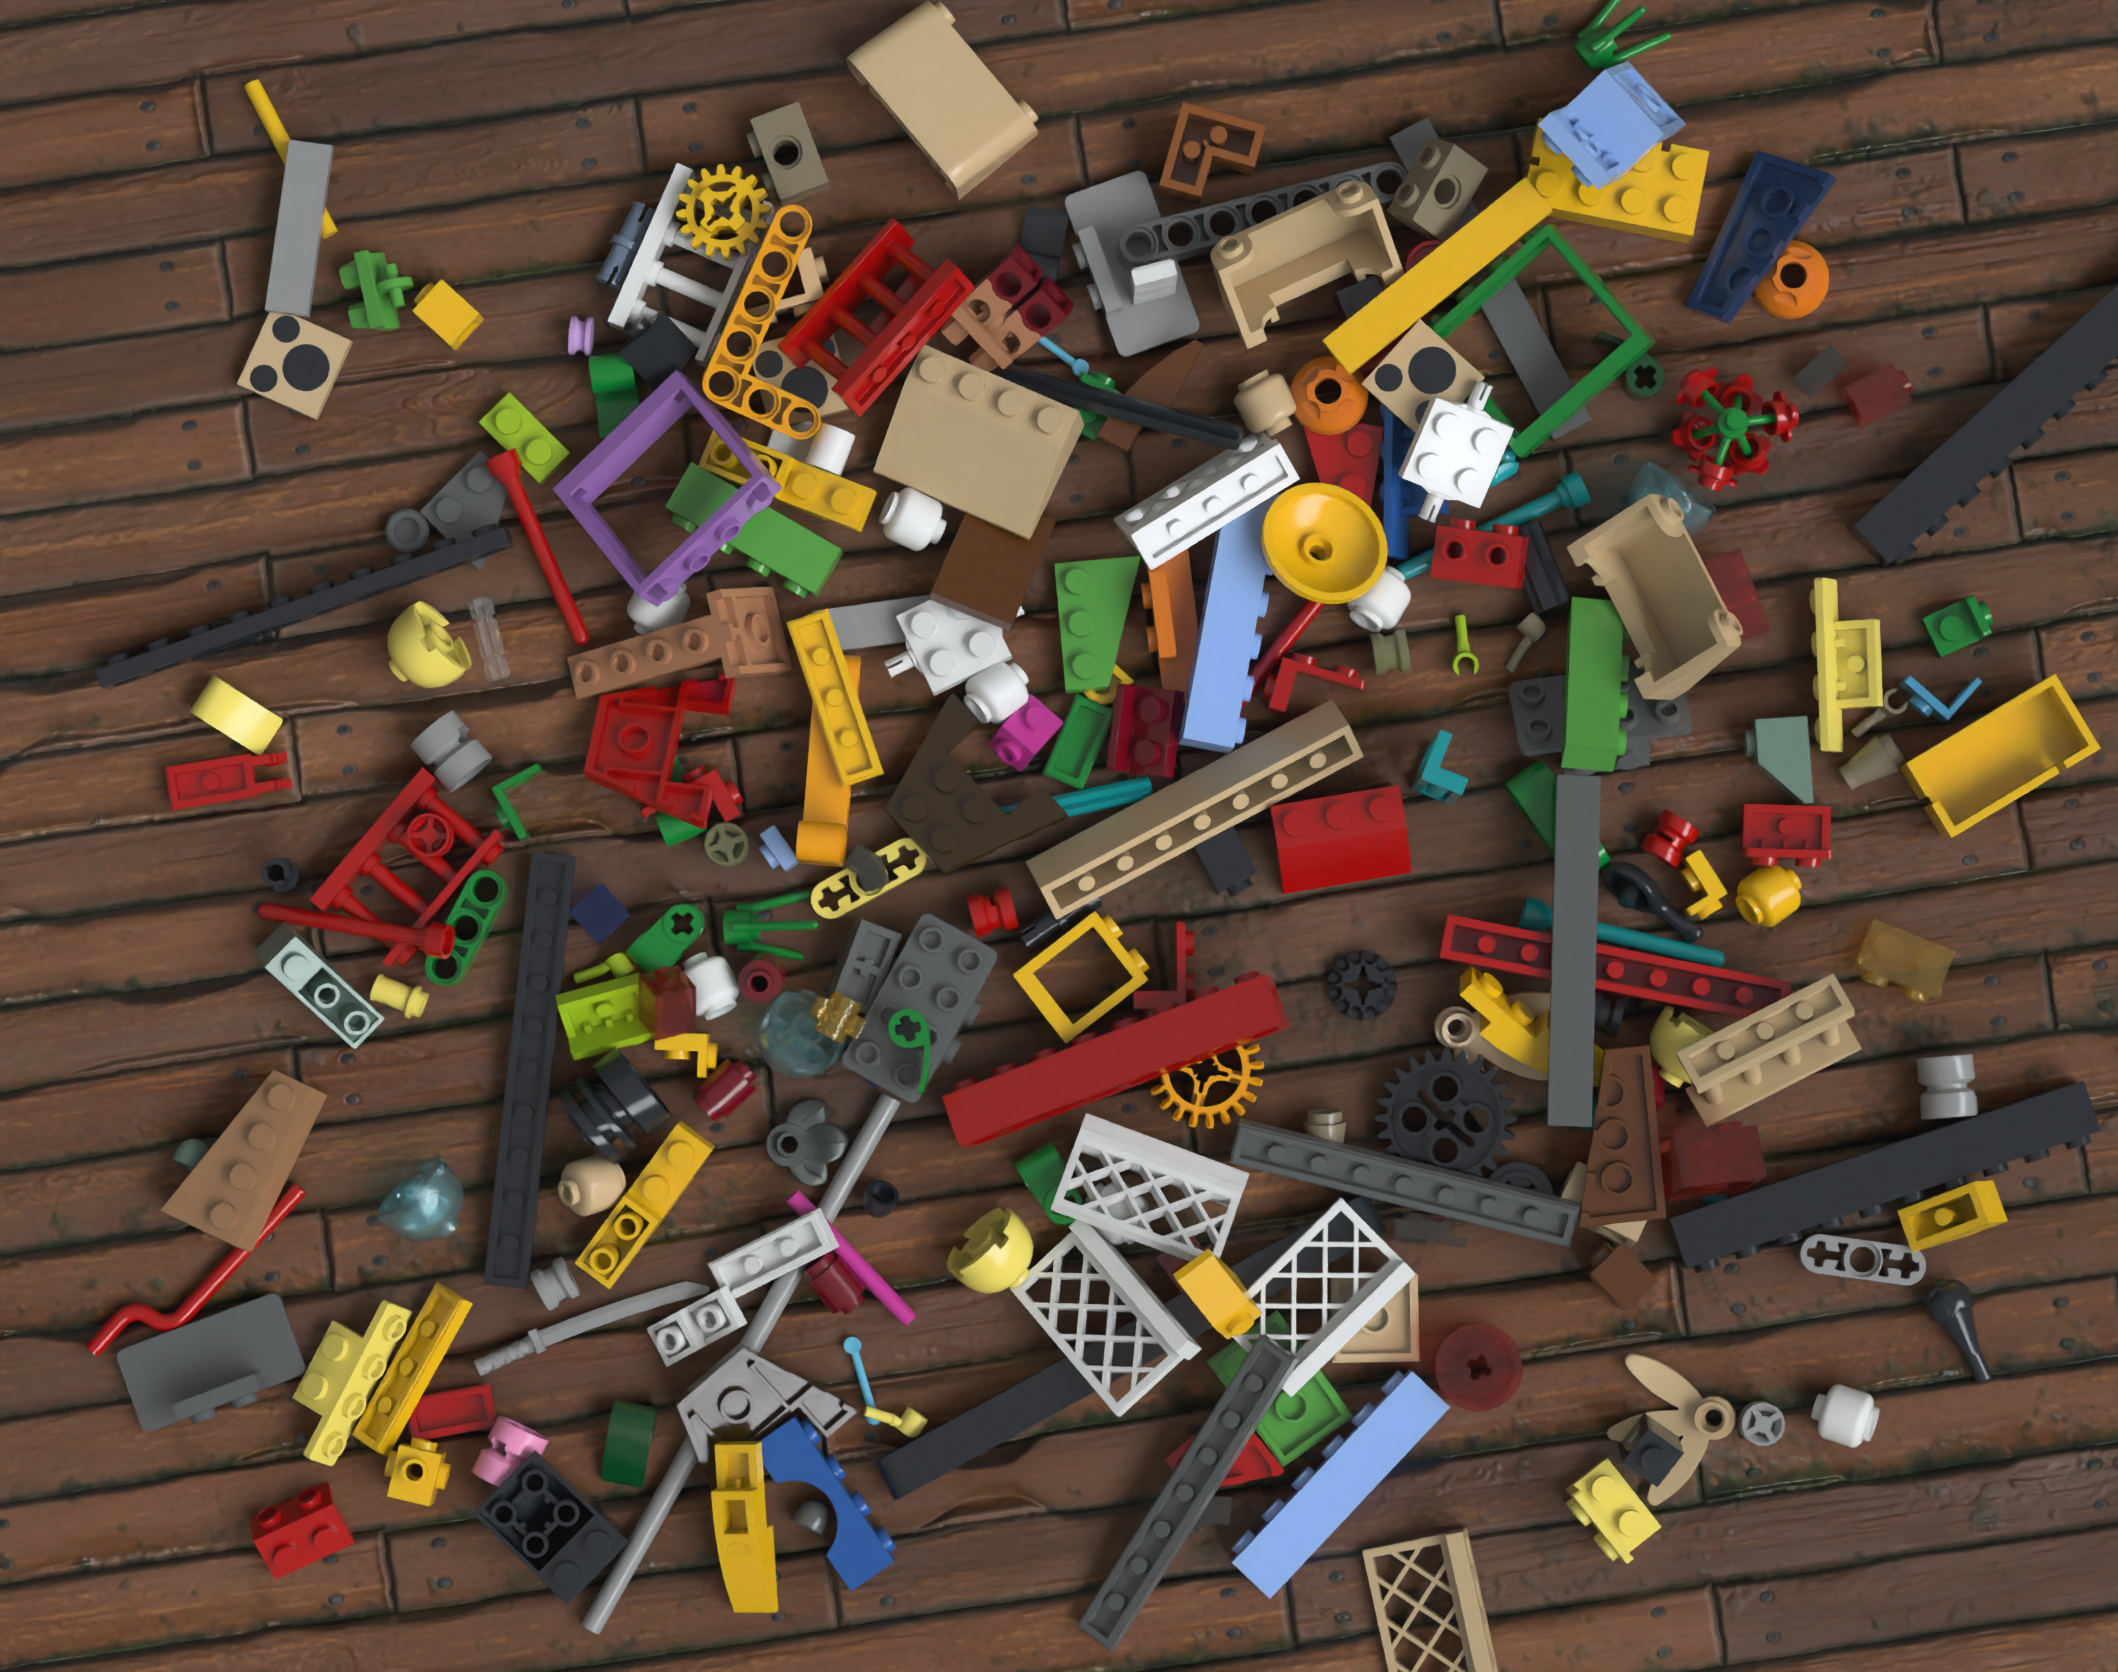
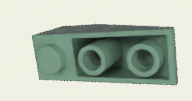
M285 921L254 951L264 968L353 1049H356L385 1019L315 948Z

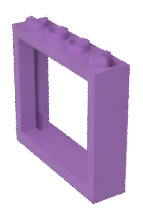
M678 370L673 372L553 488L555 493L636 594L656 607L674 597L679 590V586L694 572L703 569L709 563L711 556L725 542L733 540L741 532L742 526L753 515L768 507L773 500V496L782 489L777 480L710 399L707 398L700 387ZM694 405L752 477L648 575L591 503Z

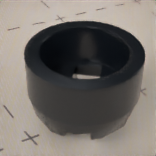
M870 1181L862 1194V1208L867 1215L873 1218H883L894 1210L899 1200V1193L887 1181Z

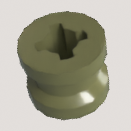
M1405 629L1395 630L1392 635L1383 636L1380 633L1370 634L1371 654L1376 676L1385 675L1388 670L1398 669L1400 672L1411 671Z
M728 822L719 823L712 827L706 834L704 842L705 851L709 858L724 867L736 866L743 862L748 855L750 847L746 833L736 824Z

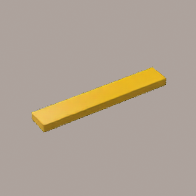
M1526 177L1523 178L1323 339L1322 343L1350 376L1553 212L1552 208Z

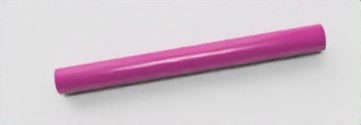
M799 1189L786 1200L800 1217L817 1209ZM827 1220L840 1246L832 1251L843 1258L866 1287L904 1327L911 1323L917 1314Z

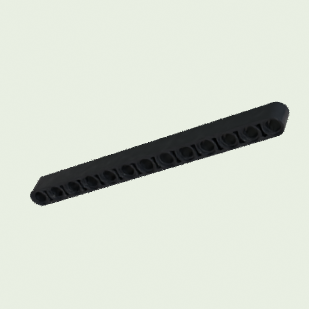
M1358 1195L1346 1202L1378 1236L1387 1231L1369 1197ZM1342 1211L1328 1223V1241H1353V1222ZM1320 1217L1234 1263L1229 1268L1238 1276L1247 1290ZM1359 1229V1241H1370ZM1322 1230L1311 1241H1322ZM1304 1247L1297 1254V1272H1313L1322 1267V1247ZM1328 1247V1263L1352 1251L1353 1247ZM1291 1260L1279 1272H1291ZM1273 1277L1266 1284V1297L1290 1285L1291 1278ZM1185 1291L1163 1303L1192 1338L1213 1327ZM1260 1291L1252 1298L1254 1302L1260 1301ZM1137 1317L1116 1328L1115 1336H1135ZM1145 1328L1144 1337H1153ZM1091 1342L1084 1346L1083 1360L1087 1365L1103 1366L1105 1342ZM1114 1342L1112 1366L1133 1367L1135 1343ZM1143 1343L1141 1366L1165 1354V1350L1159 1344ZM1065 1356L874 1462V1465L894 1501H897L1096 1391L1068 1357ZM1095 1373L1102 1382V1373ZM1111 1373L1110 1383L1125 1376L1126 1374Z

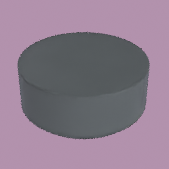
M403 509L395 512L389 518L386 524V537L396 550L402 553H415L423 549L428 543L430 526L426 518L419 512L412 509Z

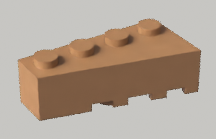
M273 1070L160 1211L233 1246L252 1253L327 1095Z

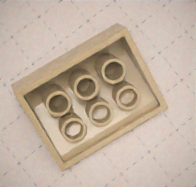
M924 345L903 385L873 471L889 480L918 490L942 503L1030 540L1085 425L1080 411Z

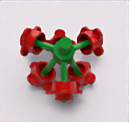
M1711 366L1706 371L1700 372L1699 369H1693L1688 372L1679 383V388L1682 391L1675 397V402L1681 405L1687 401L1694 409L1708 404L1719 416L1716 424H1712L1706 417L1697 416V413L1693 410L1685 411L1681 415L1682 422L1678 429L1671 432V441L1674 446H1680L1685 450L1691 461H1700L1698 466L1692 464L1688 466L1690 472L1699 475L1697 483L1704 486L1707 490L1721 491L1723 485L1737 487L1738 481L1732 479V475L1740 476L1742 473L1754 472L1760 476L1765 474L1770 468V464L1767 461L1768 451L1772 448L1770 439L1766 436L1758 437L1754 434H1744L1748 426L1762 424L1768 435H1780L1782 442H1790L1792 440V428L1798 425L1799 415L1797 407L1794 403L1788 402L1785 399L1783 391H1775L1773 400L1764 402L1762 396L1757 395L1753 388L1754 379L1751 375L1741 373L1737 376L1736 380L1727 384L1723 382L1717 383L1713 379L1717 374V369ZM1761 410V415L1747 417L1752 412L1756 413ZM1716 433H1718L1722 440L1716 456L1705 455L1704 450L1713 446ZM1728 448L1731 457L1730 462L1724 460Z

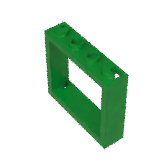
M1538 224L1532 231L1527 232L1520 239L1523 245L1522 248L1511 257L1507 253L1500 256L1488 267L1487 271L1491 275L1479 286L1475 282L1469 284L1455 297V300L1458 302L1457 306L1447 315L1443 311L1438 312L1426 324L1445 341L1552 245L1628 332L1630 337L1523 432L1519 430L1489 395L1483 410L1491 418L1514 428L1508 445L1519 458L1527 457L1656 343L1557 227L1551 224H1547L1544 228Z

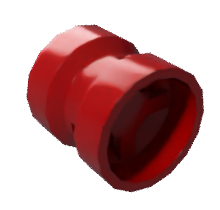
M1664 809L1657 819L1658 827L1654 833L1646 835L1640 846L1664 864L1676 869L1683 859L1682 851L1686 845L1694 843L1700 832L1681 817Z
M431 813L421 814L414 818L408 826V844L413 851L421 856L432 859L440 858L453 847L455 840L454 829L447 820L439 815Z
M1009 886L997 888L993 895L983 896L979 893L966 896L977 938L988 936L992 930L1000 927L1006 931L1019 928Z

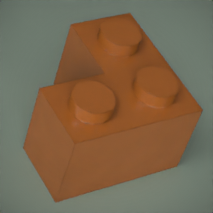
M1183 102L1159 183L1158 193L1200 205L1211 164L1253 176L1265 136L1266 125Z

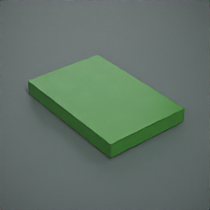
M1275 1310L1265 1318V1333L1291 1334L1290 1327L1278 1310ZM1260 1322L1245 1333H1260ZM1247 1339L1253 1346L1257 1339ZM1272 1339L1290 1352L1291 1339ZM1296 1339L1297 1351L1302 1346L1298 1339ZM1234 1340L1206 1361L1225 1388H1227L1248 1353ZM1319 1370L1292 1397L1281 1389L1256 1428V1431L1281 1466L1284 1467L1350 1420L1353 1415L1321 1370Z

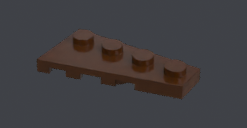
M1648 1043L1604 1047L1578 1219L1579 1228L1666 1218L1651 1054Z

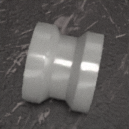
M562 1257L555 1259L550 1268L546 1270L537 1269L530 1273L533 1284L549 1311L558 1307L562 1299L566 1297L573 1299L581 1295L576 1280Z
M1754 1401L1747 1404L1741 1410L1738 1416V1428L1741 1435L1747 1441L1758 1446H1768L1781 1438L1785 1430V1420L1782 1412L1776 1406L1765 1401Z

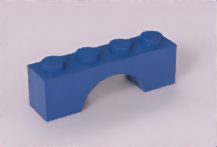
M795 1415L760 1440L762 1441L763 1465L775 1483L795 1480L807 1482L818 1487L831 1500L837 1514L838 1527L835 1541L826 1556L850 1591H853L895 1561L896 1558L891 1551L896 1549L897 1546L883 1526L876 1530L866 1516L872 1510L861 1493L856 1490L851 1494L842 1481L847 1474L836 1457L832 1454L826 1458L817 1445L822 1438L811 1421L807 1418L801 1422L797 1415Z

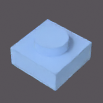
M772 825L760 834L765 844L760 846L759 849L773 869L781 865L788 872L799 864L795 853L775 825Z

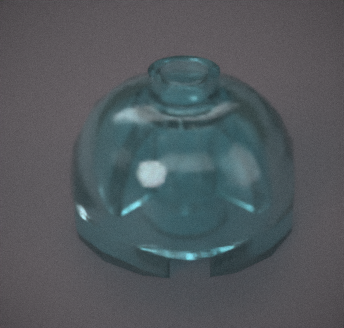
M1652 462L1644 463L1629 488L1628 507L1648 494H1659L1666 499L1673 498L1683 511L1684 520L1682 522L1690 538L1696 536L1706 526L1716 511L1715 506L1696 489L1692 492L1680 483L1684 480Z
M801 989L798 993H789L787 991L778 996L760 1016L756 1034L758 1049L764 1061L774 1071L786 1077L804 1079L827 1070L839 1059L844 1051L846 1036L845 1031L840 1034L836 1023L840 1016L836 1009L824 997Z
M437 1156L417 1167L422 1173L421 1175L414 1177L409 1182H407L406 1177L400 1181L387 1195L378 1209L381 1213L378 1215V1218L402 1239L420 1242L428 1241L436 1235L440 1239H444L460 1223L457 1215L461 1211L464 1202V1191L461 1181L443 1158Z

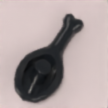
M1624 861L1608 863L1604 867L1601 878L1606 888L1618 899V904L1621 907L1657 915L1677 931L1686 943L1693 944L1703 936V928L1673 907L1662 895L1655 881L1640 867Z

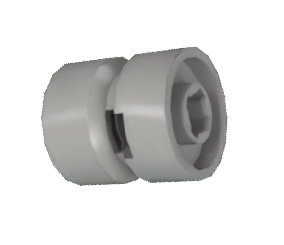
M454 710L435 721L411 744V748L425 765L434 764L436 766L434 775L449 793L454 792L467 783L492 759L490 753L478 739H468L469 728Z
M1973 1054L1916 1059L1918 1083L1927 1086V1091L1920 1095L1921 1119L1978 1115L1977 1095H1975V1091L1967 1088V1083L1975 1078Z

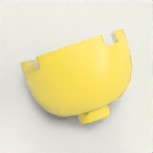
M418 601L416 604L414 603L394 620L387 635V647L391 656L389 666L393 673L403 682L409 679L420 687H443L457 680L471 667V657L460 636L453 643L450 635L443 628V626L450 624L445 617L423 601Z
M1666 1006L1653 1026L1649 1045L1653 1058L1662 1066L1659 1075L1680 1088L1683 1082L1692 1083L1680 1064L1676 1052L1715 1032L1681 1012L1678 1018L1673 1017L1674 1007Z
M1006 1207V1213L1000 1208H996L983 1215L966 1230L963 1236L970 1240L963 1246L961 1251L954 1246L947 1260L948 1271L961 1283L972 1290L990 1294L1003 1291L1008 1287L1011 1289L1017 1288L1025 1281L1029 1275L1027 1268L1033 1256L1034 1246L1029 1229L1010 1208Z

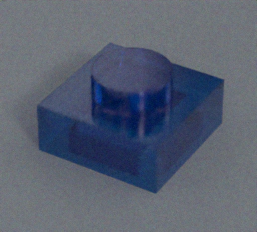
M603 883L570 911L571 915L599 945L632 916Z

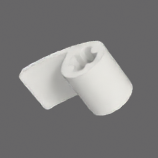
M807 421L790 427L796 431H804L810 427L812 422ZM820 423L817 432L807 439H796L774 430L767 447L840 477L855 436L835 426Z

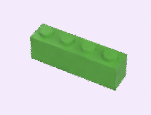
M691 462L665 506L668 512L673 514L670 522L692 534L695 528H699L738 489ZM766 507L764 510L753 515L742 526L741 532L733 540L725 542L718 549L727 555H730L734 549L748 557L745 565L765 577L768 576L770 571L785 579L782 587L803 599L807 593L816 598L818 597L843 554L839 547L770 507Z
M1572 597L1566 633L1561 750L1562 768L1613 772L1617 755H1625L1627 730L1619 729L1620 718L1626 719L1628 692H1621V681L1627 682L1630 657L1622 655V645L1629 644L1630 635L1612 600Z

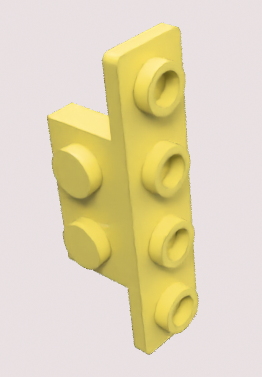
M1819 577L1814 579V588L1810 592V607L1816 617V631L1812 634L1811 647L1814 656L1817 657L1818 674L1813 679V692L1816 700H1819V718L1815 721L1814 730L1821 751L1835 753L1843 752L1842 709L1883 707L1880 620L1838 621L1837 581L1835 579Z
M383 1300L364 1336L332 1320L293 1396V1399L322 1416L304 1451L305 1457L328 1466L335 1464L338 1457L344 1451L346 1441L358 1418L363 1414L366 1402L378 1379L384 1374L387 1362L397 1342L404 1335L412 1311Z

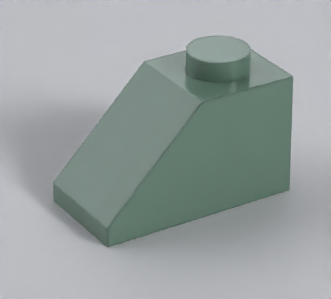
M1807 716L1755 719L1750 722L1751 730H1744V748L1746 756H1753V766L1798 805L1814 803Z

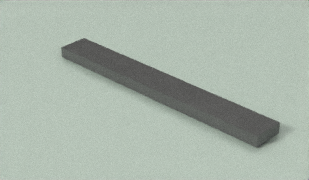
M1428 117L1389 137V142L1407 174L1416 160L1417 153L1424 146L1428 137L1439 139ZM1472 199L1451 236L1480 214ZM1502 254L1466 282L1467 285L1475 282L1479 286L1491 275L1487 271L1488 267ZM1514 278L1481 308V311L1540 417L1574 386ZM1585 406L1550 436L1552 442L1592 420Z
M1556 775L1546 1126L1592 1127L1601 776Z
M1240 1118L1229 1162L1570 1247L1580 1209V1202L1243 1118Z
M1261 1334L1078 1622L1077 1626L1109 1651H1116L1300 1359L1267 1335Z

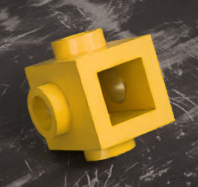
M412 1437L411 1444L402 1443L399 1445L398 1452L390 1451L385 1468V1476L391 1477L387 1497L425 1506H431L435 1503L437 1490H445L451 1469V1464L444 1463L446 1452L436 1450L437 1442ZM414 1463H417L422 1467V1477H418L414 1474Z

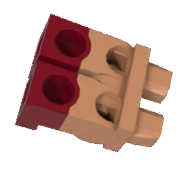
M1017 244L988 274L974 285L975 289L944 323L941 333L956 346L970 334L980 345L968 358L971 365L987 372L992 371L998 366L1004 370L1014 359L1064 321L1071 312L1074 303L1049 276L1038 284L1044 271ZM1035 287V289L1029 295H1027L1021 302H1019L1015 307H1013L1014 304H1016L1022 297H1024L1029 291H1031Z

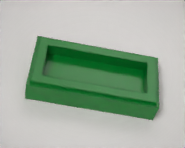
M1076 694L1043 774L1076 789L1083 790L1112 723L1113 709Z

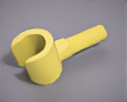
M866 1406L863 1416L887 1423L911 1438L917 1437L927 1424V1419L910 1407H907L901 1418L895 1414L870 1406Z

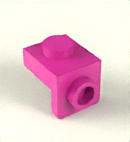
M1031 694L1028 697V702L1016 710L1000 727L989 742V746L1004 763L1011 765L1018 772H1022L1064 722Z

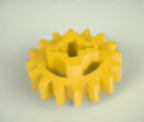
M718 164L717 175L713 176L705 168L702 169L701 176L703 181L698 184L696 181L689 179L687 183L692 190L691 194H679L678 197L680 202L686 205V209L677 211L676 216L679 220L688 221L680 229L684 237L695 235L691 241V247L696 251L703 245H706L705 254L710 259L714 257L717 250L721 251L725 261H730L731 250L737 249L743 257L746 256L747 249L745 244L750 241L752 244L759 246L761 242L756 235L757 231H767L769 227L768 223L761 219L762 216L772 213L770 205L760 204L768 196L766 190L761 188L754 191L753 189L758 181L757 178L752 174L743 180V171L738 166L734 168L731 175L726 173L723 164ZM721 185L732 186L728 191L714 192L711 190ZM749 198L752 203L750 223L743 216V208L748 204L747 200ZM698 202L704 206L705 217L700 221L701 225L699 227L696 221ZM721 205L725 209L730 206L733 216L729 220L725 217L718 219L719 216L715 211L718 206ZM725 233L737 235V237L729 240L716 239L720 234Z

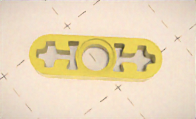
M910 838L900 839L816 885L811 895L812 907L823 918H840L919 875L926 866L927 856ZM906 846L909 851L916 849L920 855L914 859L916 867L908 870L905 865L894 869L893 872L898 878L889 882L888 872L878 859L887 855L888 863H891L900 857L898 850L901 847ZM866 866L877 868L882 876L880 886L874 891L868 892L860 889L856 881L858 872ZM849 876L850 886L860 896V899L851 903V897L848 894L838 900L840 908L837 911H832L830 907L821 908L819 901L824 898L822 891L828 887L832 892L842 890L845 886L840 880Z

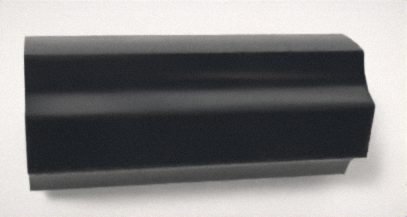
M1541 520L1519 527L1518 535L1529 536L1523 583L1535 614L1538 615L1571 602V596Z

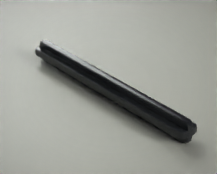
M1011 364L1004 370L1002 369L1000 375L1001 378L1066 406L1200 442L1237 450L1243 440L1244 431L1239 425Z

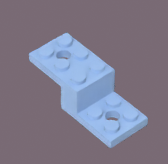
M1629 61L1605 69L1567 106L1550 112L1538 125L1544 131L1541 137L1546 145L1558 155L1563 152L1574 164L1571 168L1574 175L1585 186L1590 187L1593 184L1598 190L1621 179L1659 142L1674 136L1686 123Z

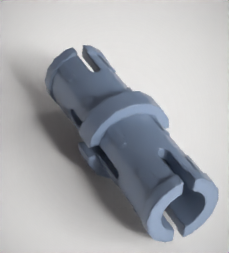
M633 201L632 208L619 234L613 235L610 241L613 246L600 272L595 277L599 282L605 284L609 280L613 269H615L616 272L608 286L615 290H621L622 284L655 214V210L649 207L641 222H639L638 219L645 204Z

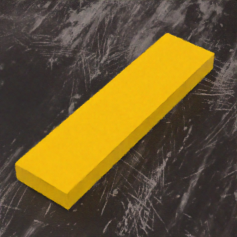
M825 609L786 622L842 787L844 788L883 775L884 772L829 610Z
M436 1282L352 1433L354 1437L376 1452L387 1457L389 1456L390 1451L398 1440L473 1303L447 1286Z

